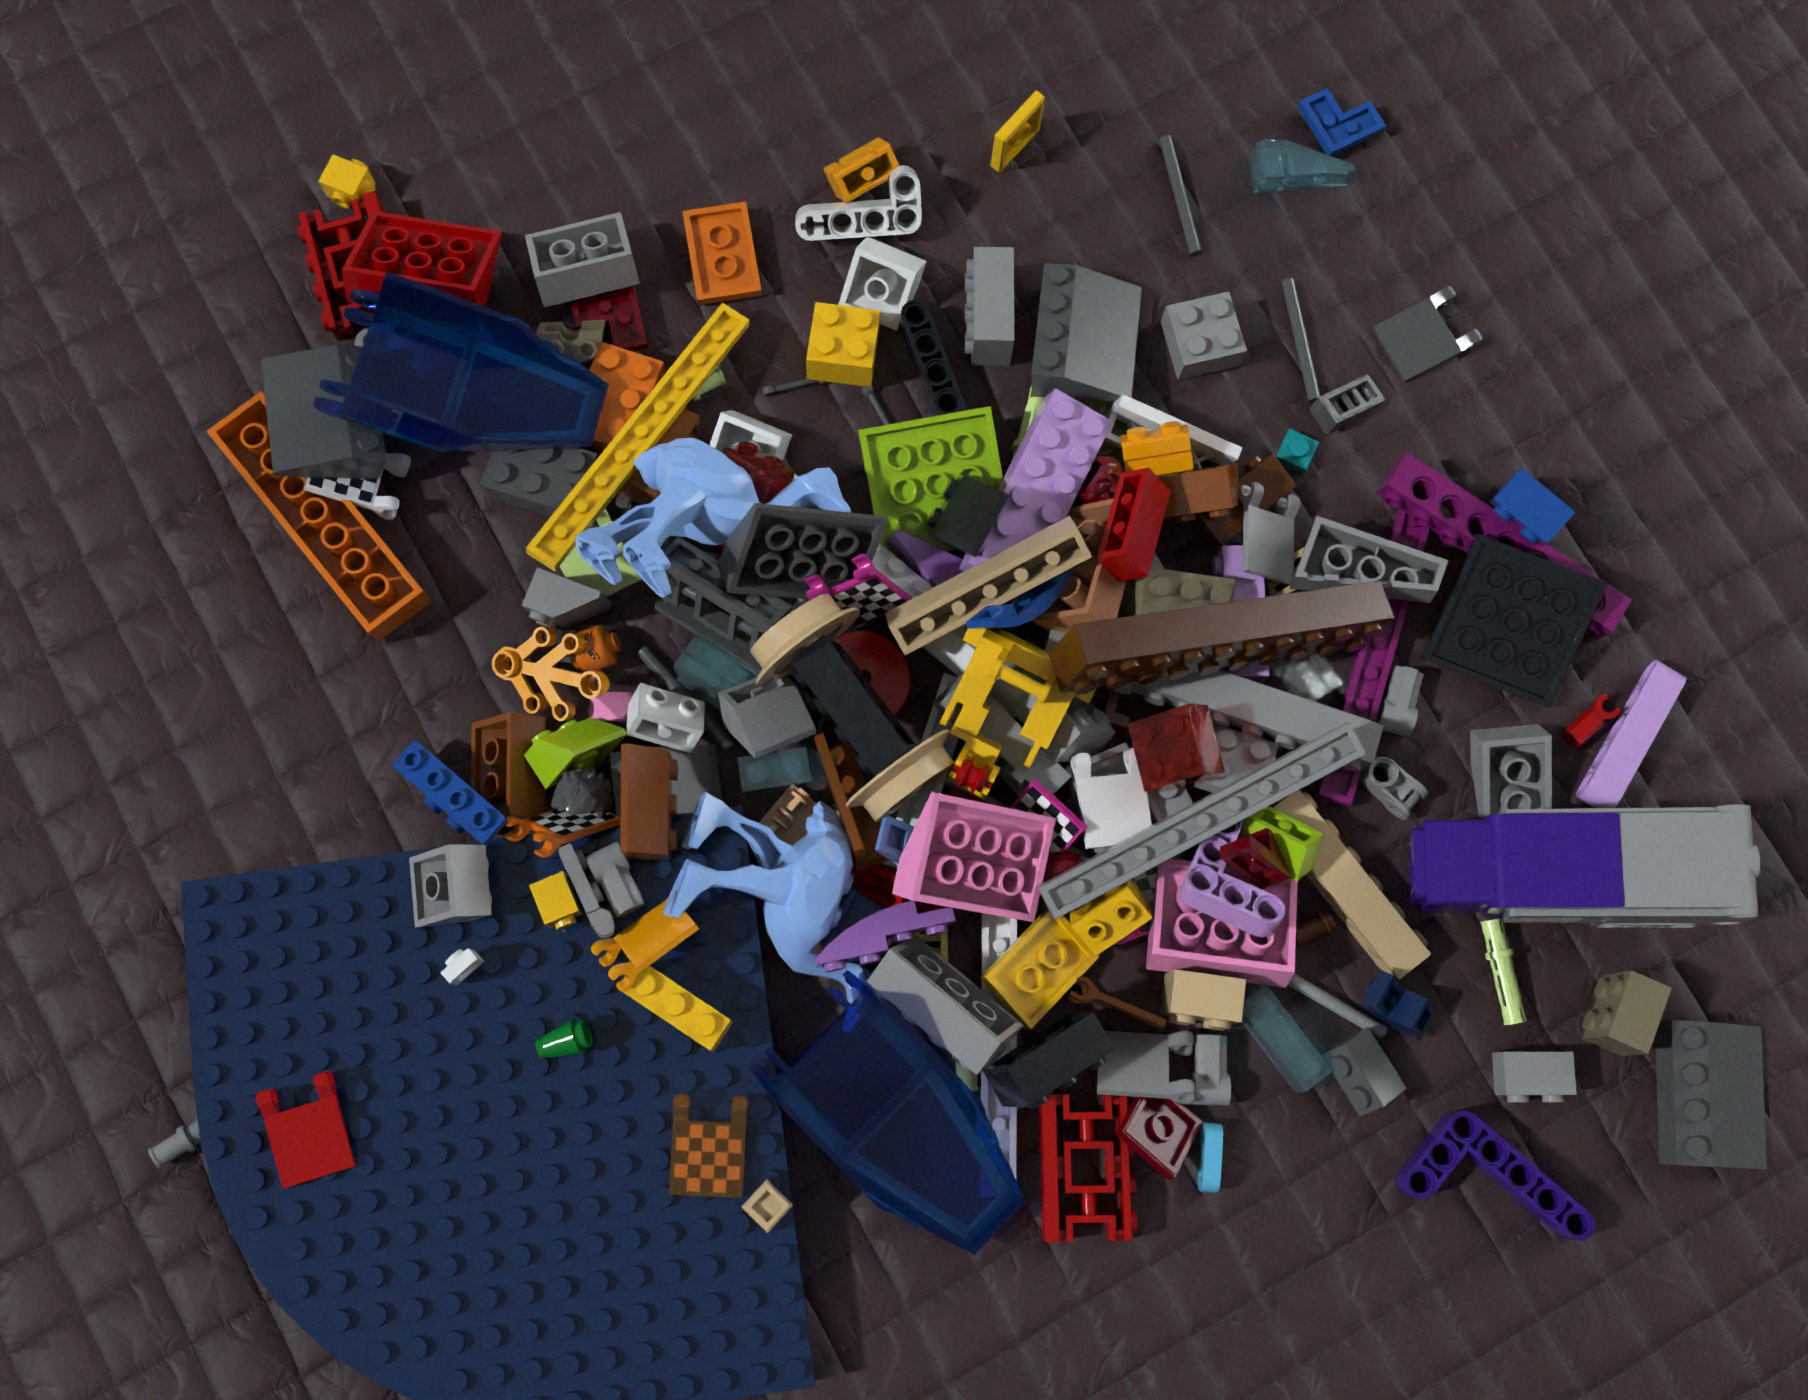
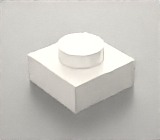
M468 948L463 951L459 949L445 961L447 967L440 973L450 984L457 986L485 961L475 950Z

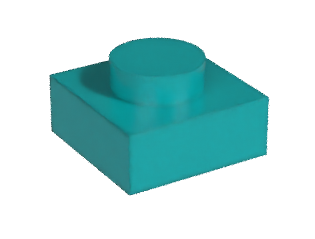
M1289 428L1275 457L1282 465L1304 474L1319 442Z

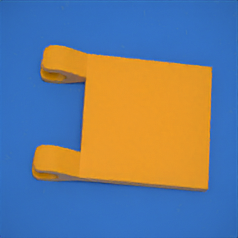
M667 899L615 937L598 940L591 946V951L595 956L607 950V953L599 958L600 964L604 967L614 963L621 949L631 961L614 965L608 972V976L613 981L619 976L625 975L623 980L616 984L619 991L625 992L629 990L640 972L699 930L695 922L685 911L679 919L663 915Z

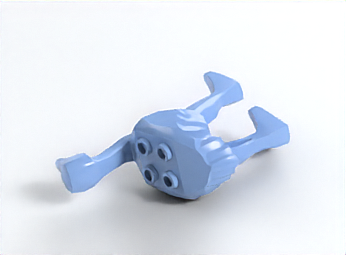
M678 438L642 452L633 461L635 467L640 470L641 476L649 488L659 490L660 495L649 504L635 506L619 519L605 526L590 528L576 535V547L579 555L611 584L616 585L623 581L616 559L621 556V551L617 544L633 537L623 545L624 558L657 595L665 598L672 593L665 571L671 568V563L660 548L665 539L669 536H679L693 539L700 544H725L729 535L754 503H759L751 476L746 470L738 466L722 452L696 438ZM816 468L797 477L769 503H766L851 513L849 505L841 494L837 476L830 468Z
M704 792L698 800L681 847L688 850L691 848L698 849L715 828L725 826L738 833L749 843L756 855L759 866L748 864L730 871H717L686 859L667 899L663 915L679 919L699 894L709 888L738 890L763 899L766 931L779 956L795 972L833 979L845 987L847 1003L841 1029L847 1033L850 1032L856 1022L862 1017L855 1007L868 994L878 1004L882 1000L874 992V988L866 982L874 971L865 965H861L858 961L845 962L847 968L826 973L824 967L816 969L815 959L818 954L811 951L820 940L829 934L831 927L835 928L842 912V909L839 908L843 894L846 895L849 892L853 883L854 876L850 874L853 868L851 842L844 823L835 810L819 801L813 807V814L806 818L805 827L807 834L794 844L789 845L778 839L770 827L741 816L730 809L723 801Z

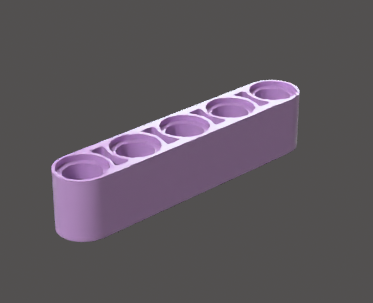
M1654 660L1649 664L1576 792L1577 798L1594 808H1615L1618 805L1686 682L1685 676L1658 660Z

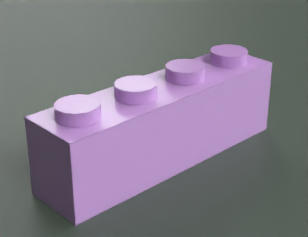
M1243 545L1222 546L1217 555L1212 558V575L1235 579L1233 601L1265 597L1264 577L1243 572ZM1259 662L1251 663L1239 670H1230V667L1219 669L1258 683H1264L1269 677V665L1261 666Z

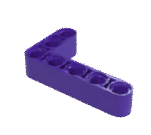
M1450 1111L1445 1113L1401 1167L1396 1176V1184L1402 1194L1407 1197L1426 1199L1437 1191L1463 1156H1466L1561 1238L1583 1241L1591 1237L1595 1230L1594 1219L1584 1207L1480 1118L1469 1111ZM1459 1117L1466 1124V1131L1461 1137L1454 1130V1123ZM1487 1141L1492 1144L1494 1154L1490 1160H1486L1482 1154V1147ZM1438 1144L1445 1152L1444 1159L1440 1164H1437L1432 1157V1151ZM1515 1165L1520 1168L1522 1178L1517 1184H1514L1510 1177V1172ZM1415 1172L1420 1173L1423 1178V1185L1418 1191H1414L1410 1185V1178ZM1543 1190H1546L1550 1197L1549 1204L1545 1208H1542L1538 1201L1539 1195ZM1574 1214L1577 1218L1578 1226L1571 1233L1567 1227V1220L1569 1216Z

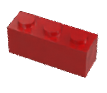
M1150 468L1120 474L1097 555V560L1119 582L1148 577L1171 492Z

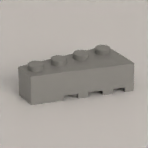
M1317 516L1290 589L1311 591L1381 581L1387 599L1430 603L1438 592L1448 560Z
M960 675L932 702L942 715L963 675ZM988 695L985 704L991 706V709L979 733L1003 744L994 765L1001 768L998 776L1018 797L1035 778L1054 794L1071 775L1058 762H1054L1043 747H1040L1030 768L1023 766L1035 741L1021 735L1020 732L1023 726L1019 725L1011 717V712L999 700L995 701ZM959 702L951 721H948L952 726L963 707V704Z

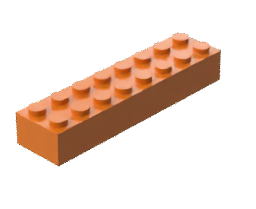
M262 391L206 431L367 633L378 643L432 602L350 500L339 501L305 491L304 487L307 477L273 476L265 396Z

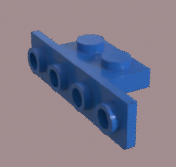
M416 740L391 765L426 795L423 802L437 814L443 810L449 815L445 822L460 834L466 830L482 845L486 846L508 821L503 814Z

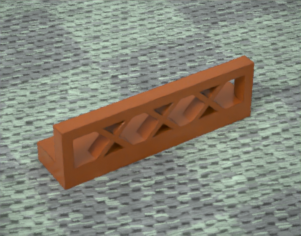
M823 733L814 735L818 755L841 821L844 823L850 839L851 849L858 869L862 870L890 860L875 851L881 827L880 822L876 823L864 806L847 808L845 805L856 792L866 785L859 764L855 759L851 743L845 745L841 741L828 746Z

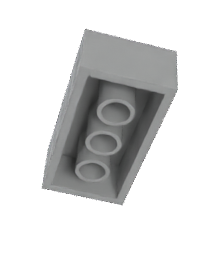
M914 935L912 940L901 942L890 948L866 981L874 988L877 996L895 1005L901 1010L902 1016L908 1022L921 1027L928 1033L929 1039L935 1045L948 1050L956 1057L957 1063L963 1069L974 1072L976 1075L1003 1054L1024 1026L917 935Z

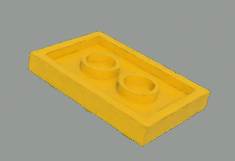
M1047 908L980 978L1010 1013L1024 1025V1029L1030 1030L1077 981L1076 979L1089 969L1099 956L1094 955L1073 930L1070 922L1064 915L1054 919Z

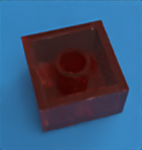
M1185 704L1128 724L1144 792H1166L1225 773L1208 705Z

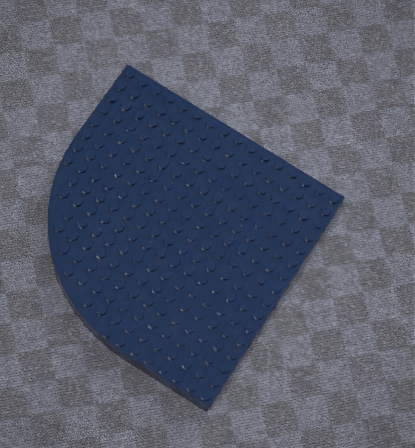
M743 806L729 807L746 818ZM694 812L672 815V829H677L678 849L677 851H672V860L629 861L631 866L629 871L638 886L645 905L632 913L617 918L602 885L597 883L604 901L598 904L600 908L610 911L616 928L613 937L669 897L686 859L717 871H730L752 864L749 843L738 833L724 826L715 828L698 849H685L681 847ZM620 825L562 844L560 847L571 843L574 852L581 849L585 857L616 841L620 843ZM534 834L526 835L518 842H512L506 838L493 839L486 845V857L489 861L488 879L489 890L492 896V915L469 922L415 928L409 858L439 847L181 882L194 1098L200 1144L212 1189L233 1238L257 1278L285 1313L321 1347L359 1374L413 1400H729L815 1387L816 1376L795 1207L793 1205L768 1233L742 1208L743 1204L767 1179L794 1204L781 1099L772 1091L779 1084L756 896L727 888H709L702 892L685 910L699 930L650 965L734 1021L715 1051L712 1052L625 993L619 991L616 984L623 980L625 975H621L613 981L608 976V972L614 965L631 961L621 949L616 960L610 966L604 967L600 964L599 958L603 957L607 950L600 952L597 956L592 953L591 946L596 941L602 939L595 934L596 931L593 930L578 896L577 899L583 915L576 917V924L562 930H556L555 926L549 928L544 925L529 885L561 871L567 874V871L559 856V848L547 858L540 857L534 853V850L541 849L545 843V840L543 842L534 841ZM479 841L463 843L469 845H482ZM590 868L584 871L589 884L596 881ZM468 948L475 950L485 962L457 986L450 984L440 973L447 967L445 961L459 949L463 951ZM572 1019L577 1021L584 1019L587 1022L592 1034L593 1045L587 1048L584 1054L546 1058L543 1060L539 1057L535 1045L537 1038L542 1037ZM331 1071L334 1075L336 1093L356 1166L282 1189L264 1118L256 1102V1094L273 1088L278 1095L280 1112L321 1100L316 1091L313 1077L318 1073ZM677 1124L743 1127L739 1193L674 1190Z

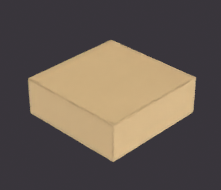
M767 1179L743 1204L742 1208L768 1233L794 1204Z

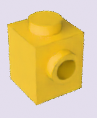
M332 154L318 181L327 197L331 198L337 205L347 209L350 206L352 207L351 200L358 199L359 202L364 201L362 194L375 191L376 184L369 172L368 166L356 159L349 161Z

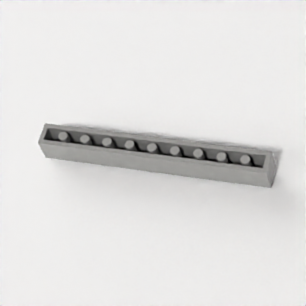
M1050 629L1043 650L1050 653L1066 633ZM1222 670L1208 675H1200L1199 672H1193L1176 680H1170L1169 676L1161 677L1145 685H1139L1138 681L1129 682L1120 688L1113 689L1122 694H1131L1133 692L1142 695L1145 701L1154 705H1164L1166 703L1177 707L1176 710L1181 714L1191 710L1202 711L1211 717L1213 724L1223 727L1231 725L1240 728L1242 733L1258 738L1263 736L1275 740L1274 743L1279 744V747L1290 750L1312 741L1345 722L1351 723L1366 754L1344 765L1342 768L1355 772L1360 771V769L1364 770L1374 763L1384 727L1382 724Z

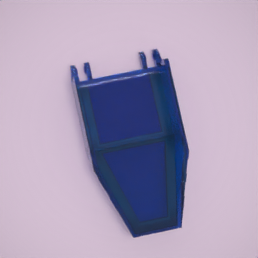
M389 272L385 274L380 293L364 291L363 289L351 291L349 297L354 303L366 308H375V311L372 314L357 308L346 307L343 314L346 319L362 326H370L350 386L330 379H322L319 386L324 392L338 397H345L343 403L323 397H316L313 405L318 411L438 452L591 447L609 384L575 359L571 361L555 349L556 345L547 339L544 341L529 330L530 326L520 319Z
M847 970L843 974L845 981L860 995L850 1004L845 999L844 994L838 988L831 985L827 991L845 1010L789 1066L769 1047L765 1051L768 1059L783 1070L774 1081L767 1076V1072L760 1065L753 1063L749 1069L779 1106L878 1208L897 1215L908 1223L930 1231L937 1237L975 1255L1025 1203L1011 1167L999 1146L1000 1142L997 1135L992 1130L985 1114L986 1110L983 1103L885 998Z

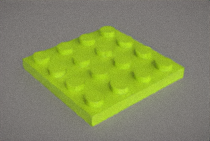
M991 406L858 430L873 515L887 516L888 518L880 544L898 558L887 545L886 540L890 534L899 530L943 551L955 550L927 534L931 527L926 524L933 510L936 507L941 509L947 497L942 494L952 477L957 480L959 475H966L996 489L999 488L1003 475Z

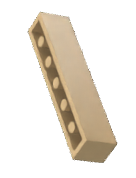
M1068 516L886 612L888 626L904 655H907L966 624V621L984 607L1002 605L1091 558L1092 555L1074 521Z
M1299 789L1273 807L1324 834L1314 868L1305 876L1380 970L1392 974L1397 980H1400L1431 955L1426 948L1428 943L1424 936L1416 929L1412 930L1404 920L1406 916L1403 910L1395 902H1389L1382 893V884L1374 875H1368L1360 866L1361 859L1351 847L1344 846L1338 838L1339 831L1335 825L1328 819L1324 820L1316 811L1318 808L1316 802L1308 793H1302Z

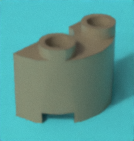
M605 320L582 321L581 327L575 331L567 329L563 322L539 323L536 337L547 359L574 365L595 357L602 343Z

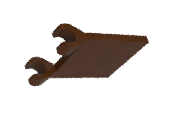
M1078 977L1077 981L1073 984L1080 988L1081 995L1072 991L1071 996H1065L1069 1003L1081 1004L1089 1002L1152 1029L1164 1027L1167 1021L1162 1017L1100 992L1087 977Z

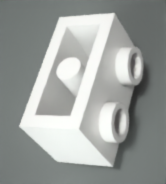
M640 683L628 703L627 735L691 753L704 732L705 702Z

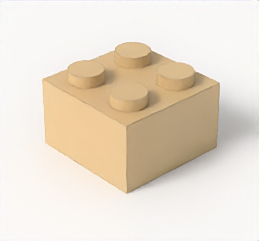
M1177 969L1164 974L1160 1016L1169 1017L1168 1023L1189 1026L1190 1024H1195L1196 1021L1204 1022L1203 1028L1219 1031L1231 1029L1232 1024L1242 1023L1246 979Z

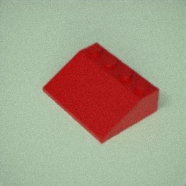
M372 211L342 268L346 302L380 308L386 305L399 311L478 323L487 303L502 231Z

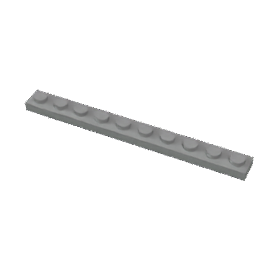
M1345 722L1040 884L1037 888L1052 917L1057 919L1366 753L1351 723Z

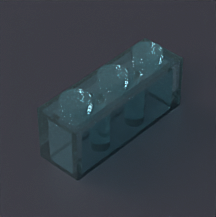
M1266 984L1256 987L1244 997L1242 1023L1296 1093L1307 1092L1333 1071Z

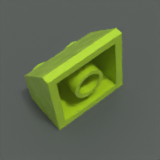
M592 717L580 722L573 719L563 724L555 732L551 733L550 730H545L536 735L531 740L533 745L524 756L544 788L548 789L558 784L563 778L564 771H575L578 767H583L582 771L599 767L609 756V752H612L625 738L627 732L624 728Z

